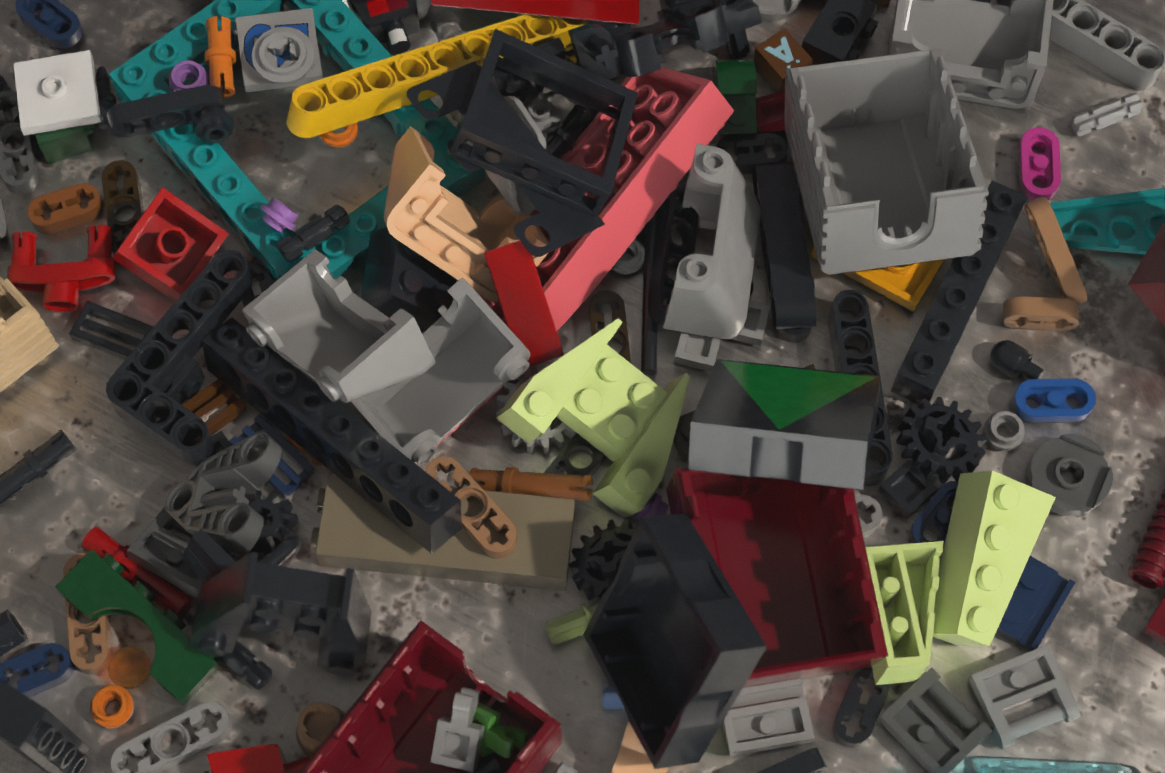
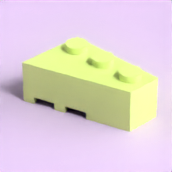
M944 541L866 547L888 652L886 658L872 665L875 685L916 682L930 664L936 614L934 613L936 592L939 588L940 577H938Z

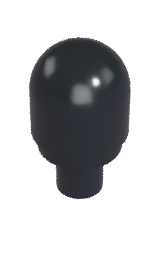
M1011 340L999 341L991 349L990 359L993 366L1011 378L1019 379L1023 375L1029 380L1041 379L1045 372L1044 369L1031 362L1033 355L1029 354L1027 349Z

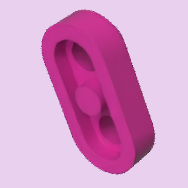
M1042 127L1032 128L1025 132L1018 147L1019 187L1021 192L1028 196L1027 199L1029 200L1043 195L1050 200L1055 196L1061 183L1060 143L1052 131ZM1032 149H1039L1043 154H1035ZM1033 182L1041 183L1044 188L1034 186Z

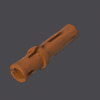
M507 467L504 471L472 468L469 473L475 481H484L477 482L484 491L575 499L587 502L591 500L593 489L577 488L593 485L592 476L586 474L566 475L520 472L516 467Z

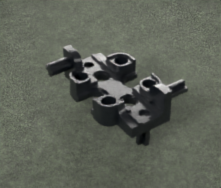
M659 0L661 11L656 12L659 22L648 26L636 28L631 27L627 23L590 20V24L568 30L572 46L565 48V60L606 79H612L620 75L626 77L642 76L661 69L660 64L665 63L661 50L676 44H688L695 50L702 49L703 53L726 44L730 59L735 57L744 58L747 56L746 53L750 52L745 29L762 23L759 7L753 0Z

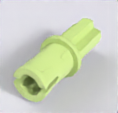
M585 603L581 604L580 610L547 621L545 623L546 631L551 643L557 645L582 636L599 603L588 607Z

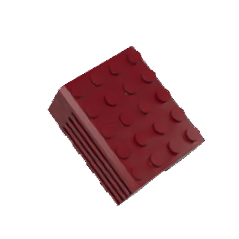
M688 468L674 470L672 478L666 487L671 515L687 513L767 645L743 688L871 667L888 656L853 489L800 483L771 477H747L688 470Z
M420 620L299 773H462L464 770L432 763L431 757L438 719L442 716L452 717L455 694L457 692L461 693L463 687L480 691L478 702L501 713L500 726L517 727L528 733L527 743L522 750L514 747L512 757L506 758L498 755L496 752L491 753L498 761L503 773H540L562 745V728L558 721L516 691L514 694L509 690L506 698L492 689L469 668L466 663L465 654L461 649ZM479 755V760H478V762L481 761V760H483V759L486 758L487 756L482 757V756Z

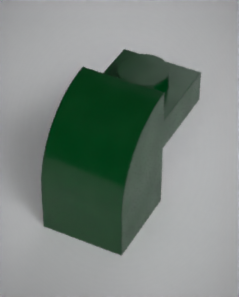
M714 60L712 63L713 84L734 109V112L724 123L721 131L718 132V136L757 134V79L754 60Z

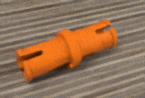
M217 16L206 20L208 50L205 51V63L209 65L210 85L221 89V83H223V97L227 98L235 93L232 65L236 62V52L231 48V20L221 16L220 31H218Z

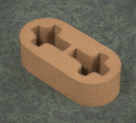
M1013 297L1003 302V322L1005 326L1014 329L1067 331L1079 325V304L1074 300L1065 298Z

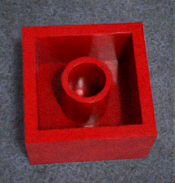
M162 187L112 259L176 302L208 265L229 233Z

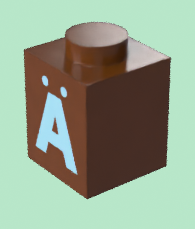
M786 28L757 45L753 58L756 72L774 93L785 90V70L812 66L813 59Z

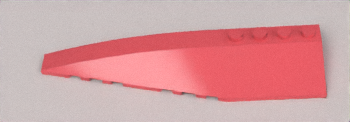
M661 67L659 70L642 76L626 77L622 82V86L638 92L611 195L598 213V216L605 225L548 253L536 267L556 331L565 324L593 292L644 226L654 217L655 212L669 194L676 189L679 181L691 167L696 144L708 145L714 136L721 131L724 123L734 112V109L711 80ZM599 112L577 139L572 151H568L561 160L599 176L615 119ZM587 192L585 194V196H588L593 199L594 195ZM535 209L531 214L534 216L539 212ZM539 226L549 243L550 236L548 232L543 227ZM481 296L506 324L500 303ZM499 388L491 397H489L480 407H478L469 417H467V418H466L458 427H456L447 437H449V436H450L454 431H456L463 423H465L473 414H475L483 405H485L501 388Z

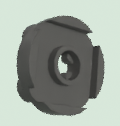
M1065 434L1061 435L1060 438L1047 440L1037 448L1029 462L1027 476L1030 487L1056 497L1050 511L1064 516L1084 517L1091 510L1098 507L1108 495L1113 482V472L1111 466L1108 467V463L1103 457L1105 453L1098 444L1081 435ZM1069 466L1075 468V476L1080 478V482L1073 481L1068 483L1064 481L1063 476L1060 475V470L1066 471Z

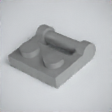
M1048 645L972 674L968 678L982 710L993 729V738L1001 749L1013 745L1014 739L1061 720L1070 722L1080 717L1078 705ZM1052 692L1056 704L1009 723L1007 722L1003 711Z

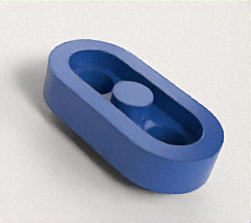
M1074 378L1030 379L1018 386L1012 398V407L1017 416L1024 421L1032 423L1081 421L1090 414L1096 403V395L1093 388L1087 382ZM1066 399L1075 400L1078 407H1070L1066 403ZM1026 400H1034L1038 404V408H1030L1026 404Z

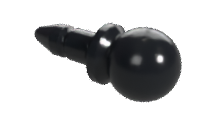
M100 66L95 77L101 122L92 125L98 129L106 130L110 129L107 112L117 104V98L111 93L110 77L106 68Z

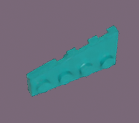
M1165 188L1049 202L1068 248L1145 255L1165 222Z

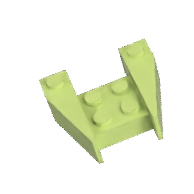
M616 319L521 384L496 419L529 443L543 435L555 417L559 418L613 461L592 494L622 518H626L642 511L664 477L690 376L685 373L667 383L664 389L658 386L607 345L623 323L620 319Z

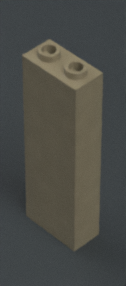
M328 475L326 489L320 488L318 493L317 512L322 513L320 528L314 527L312 531L311 552H316L319 564L323 567L352 568L363 571L567 591L575 519V499L485 491L516 527L517 546L513 553L500 559L489 557L462 528L431 554L340 478ZM451 487V488H452V491H453V494L455 495V493H456L459 489H458V488ZM475 497L466 498L461 502V513L464 516L474 517L483 510V503ZM488 518L484 526L490 532V544L496 541L501 543V545L506 544L505 534L507 531L504 530L502 533L496 532L490 525Z

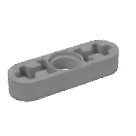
M213 701L204 702L121 744L112 754V771L114 773H132L128 768L122 769L128 763L126 756L133 753L137 758H141L149 754L150 752L145 748V745L151 743V748L160 761L154 763L153 759L148 756L137 763L139 770L135 773H161L226 739L232 729L231 716L221 704ZM212 713L215 718L222 716V719L216 722L218 729L215 732L211 733L208 728H203L195 732L199 741L193 743L191 734L184 727L185 724L190 722V725L195 730L206 723L204 716ZM169 732L181 733L184 738L182 748L174 754L163 753L160 747L162 738Z

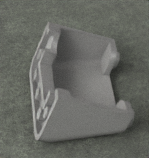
M896 0L887 55L941 49L958 100L1010 109L1025 108L1034 101L1047 66L1054 0H1012L1010 6L973 0Z
M696 144L684 191L682 207L690 208L691 206L696 210L699 215L700 228L716 230L713 256L691 254L680 261L676 271L669 304H667L663 329L719 339H731L742 331L747 318L761 206L729 153L718 147Z
M316 249L242 309L250 324L246 330L251 338L261 347L267 344L318 383L324 394L334 402L340 399L347 403L423 375L435 364L434 357L412 315L402 308L390 318L354 294L344 277L340 276L338 279H333L327 267V264L330 263L328 258Z
M463 277L448 290L449 294L453 297L450 308L447 309L442 305L438 309L442 316L423 333V337L434 357L435 364L421 376L351 401L380 436L410 460L418 464L429 460L436 453V446L509 379L515 380L523 375L530 365L528 362L531 355L530 351Z

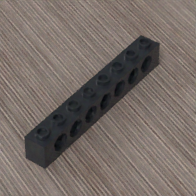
M233 317L201 339L206 366L209 372L222 380L226 386L231 388L243 400L428 552L433 554L462 529L461 500L337 400L334 402L329 399L317 384L267 344L263 347L259 346L248 334L246 328Z

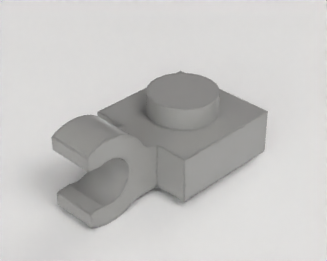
M463 687L461 693L457 692L455 694L452 717L442 716L438 719L431 757L432 763L473 772L477 768L484 726L472 723L478 706L480 691Z

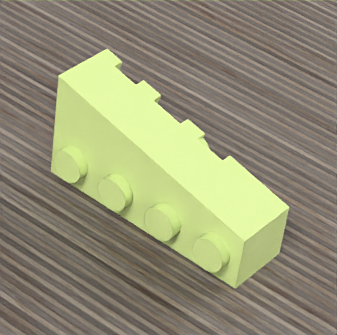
M995 471L960 474L938 572L940 579L934 606V613L936 614L933 637L957 646L991 645L1056 497Z

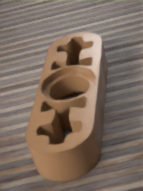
M1043 195L1024 203L1027 218L1060 298L1071 299L1078 304L1086 302V290L1048 199Z
M440 456L433 459L428 464L425 472L438 481V471L442 470L446 474L453 471L451 474L452 481L459 489L455 496L461 502L466 498L475 497L483 503V510L477 516L467 517L461 513L462 528L489 557L500 559L513 553L517 546V531L513 522L457 460L449 456ZM445 481L439 482L453 493L452 488ZM488 518L490 525L496 532L502 533L504 530L507 531L505 534L506 544L501 545L498 541L490 544L491 535L484 526Z
M78 553L69 558L63 569V578L88 553ZM65 599L70 658L74 665L83 673L89 675L99 674L108 668L113 657L109 615L96 619L91 623L82 624L77 620L78 610ZM83 634H92L93 645L101 651V653L94 655V662L89 663L85 657H81L82 654L87 653L89 650L88 639Z

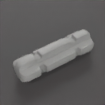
M1130 93L1122 96V101L1114 99L1089 109L1090 113L1083 111L1073 115L1070 127L1076 136L1086 135L1092 132V128L1099 130L1122 121L1123 116L1130 118L1140 114L1143 102L1137 93Z

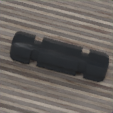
M339 204L334 205L324 212L325 217L322 218L319 215L296 230L293 238L289 235L278 242L277 249L282 258L289 263L293 262L303 255L302 250L305 249L308 252L334 234L332 230L340 231L349 225L350 218L346 210Z
M239 641L236 642L232 653L225 652L224 655L217 656L241 677L246 675V681L255 689L260 690L265 687L273 676L272 669L263 661L257 662L255 660L257 656Z

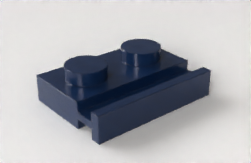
M1030 556L996 633L1015 645L1018 643L1028 649L1027 652L1037 649L1075 582L1058 575L1059 572Z

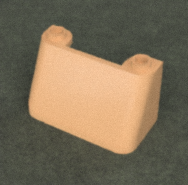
M410 126L394 148L384 211V221L389 233L395 239L457 280L463 277L481 296L493 302H499L484 253L519 241L514 233V226L533 215L531 213L523 217L516 215L512 207L506 204L504 196L493 199L480 213L441 186L440 182L446 175L441 167L433 163L434 149L431 142ZM531 225L526 228V239L532 245L544 247L548 244L538 225ZM547 254L541 257L532 255L536 267Z

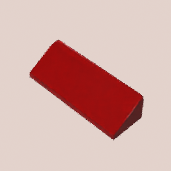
M520 240L485 252L484 257L506 324L531 353L528 360L530 363L529 367L563 356L564 352L532 254Z

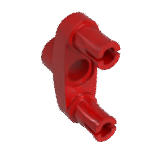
M94 225L87 228L88 248L87 259L84 261L36 265L37 234L22 231V238H20L21 234L14 232L11 235L12 260L11 265L7 267V279L19 290L42 293V307L46 310L55 312L74 311L79 306L80 291L107 285L115 279V261L112 260L113 228L107 225H98V231H96Z

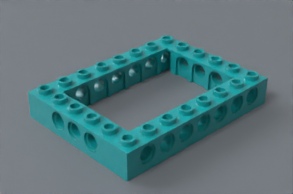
M215 0L110 72L109 77L116 95L123 103L170 93L172 90L169 85V75L178 63L194 61L203 66L206 71L209 69V65L205 63V51L208 50L206 20L208 18L217 16L218 31H220L221 16L231 20V48L236 51L239 48L236 17L283 12L284 4L290 10L313 9L317 41L322 45L323 53L327 57L332 56L344 71L392 56L342 0ZM194 79L185 80L183 85H188ZM430 98L419 102L427 110H439ZM413 104L383 114L393 125V132L397 136H403L411 126L431 142L434 149L433 163L441 167L446 175L441 180L440 185L457 197L461 198L485 180V169L482 168L475 172L466 171L453 155L448 154L447 143L454 138L457 128L445 115L435 120L425 119ZM195 123L149 133L260 265L268 270L275 282L314 249L328 258L330 263L327 264V267L333 279H338L342 276L348 282L365 269L370 233L386 227L384 211L388 186L348 214L350 218L349 225L340 231L332 230L334 234L308 252L305 249L302 250L303 255L289 263L280 255L277 244L289 235L293 238L295 236L294 231L286 227L281 233L262 220L266 213L260 207L263 203L268 204L269 202L219 143L200 140L195 133Z

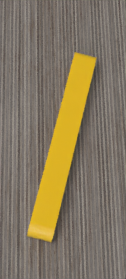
M524 14L301 85L292 93L286 125L292 134L302 138H311L411 105L412 103L407 97L408 89L474 61L479 65L482 53L495 29L535 47L560 37L564 47L568 48L572 46L568 30L585 25L589 20ZM430 90L421 91L418 95V101L438 96V94Z

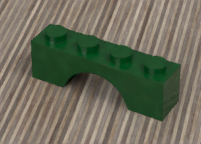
M91 549L55 588L61 596L90 622L103 616L117 614L133 617L145 624L152 632L155 641V657L149 673L160 686L182 706H185L219 669L217 662L213 660L215 656L202 654L199 652V648L189 647L191 639L182 631L187 625L170 609H167L164 613L160 612L151 603L156 597L139 581H136L133 585L129 584L120 575L125 569L112 556L105 553L100 557Z

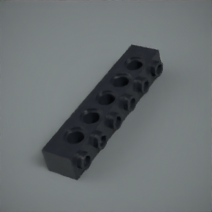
M993 180L988 187V196L985 197L987 201V207L984 210L985 221L984 224H981L983 228V236L980 238L981 249L971 256L953 258L896 375L891 392L917 404L924 398L929 402L931 401L1028 197L1027 195Z

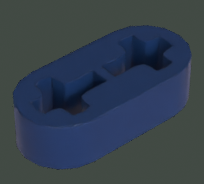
M56 643L45 644L1 663L0 685L3 681L5 683L9 682L8 674L15 672L19 677L30 674L17 681L18 688L16 690L27 697H32L69 680L74 672L75 665L70 658V652L65 647ZM55 655L59 660L64 659V661L58 664L59 671L56 673H52L48 668L42 669L50 664L49 657Z

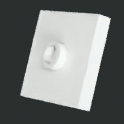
M90 50L13 63L20 128L24 136L101 122L94 61Z

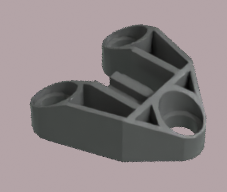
M258 432L206 458L169 492L164 506L166 511L191 535L194 536L202 529L227 553L236 555L248 553L254 547L261 534L264 519L248 505L249 500L245 497V494L258 491L273 475L282 455V447L268 434Z

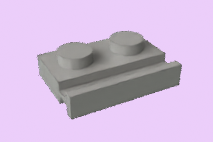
M802 678L742 688L722 722L729 757L814 741L815 736L807 700L803 691Z

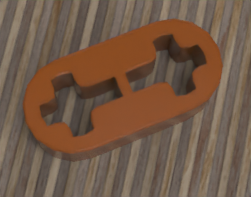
M82 183L35 198L29 204L27 211L30 221L38 232L54 234L98 219L104 210V202L96 187L91 184ZM88 197L89 207L82 209L80 206L81 199ZM46 209L52 211L49 220L43 219V211Z

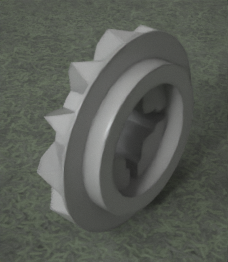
M277 27L263 33L253 46V65L259 77L269 80L272 85L275 83H285L287 86H290L293 81L298 79L304 80L307 72L314 68L315 51L313 44L308 36L295 28ZM289 47L290 57L293 61L286 60L283 65L278 67L275 55L282 56Z

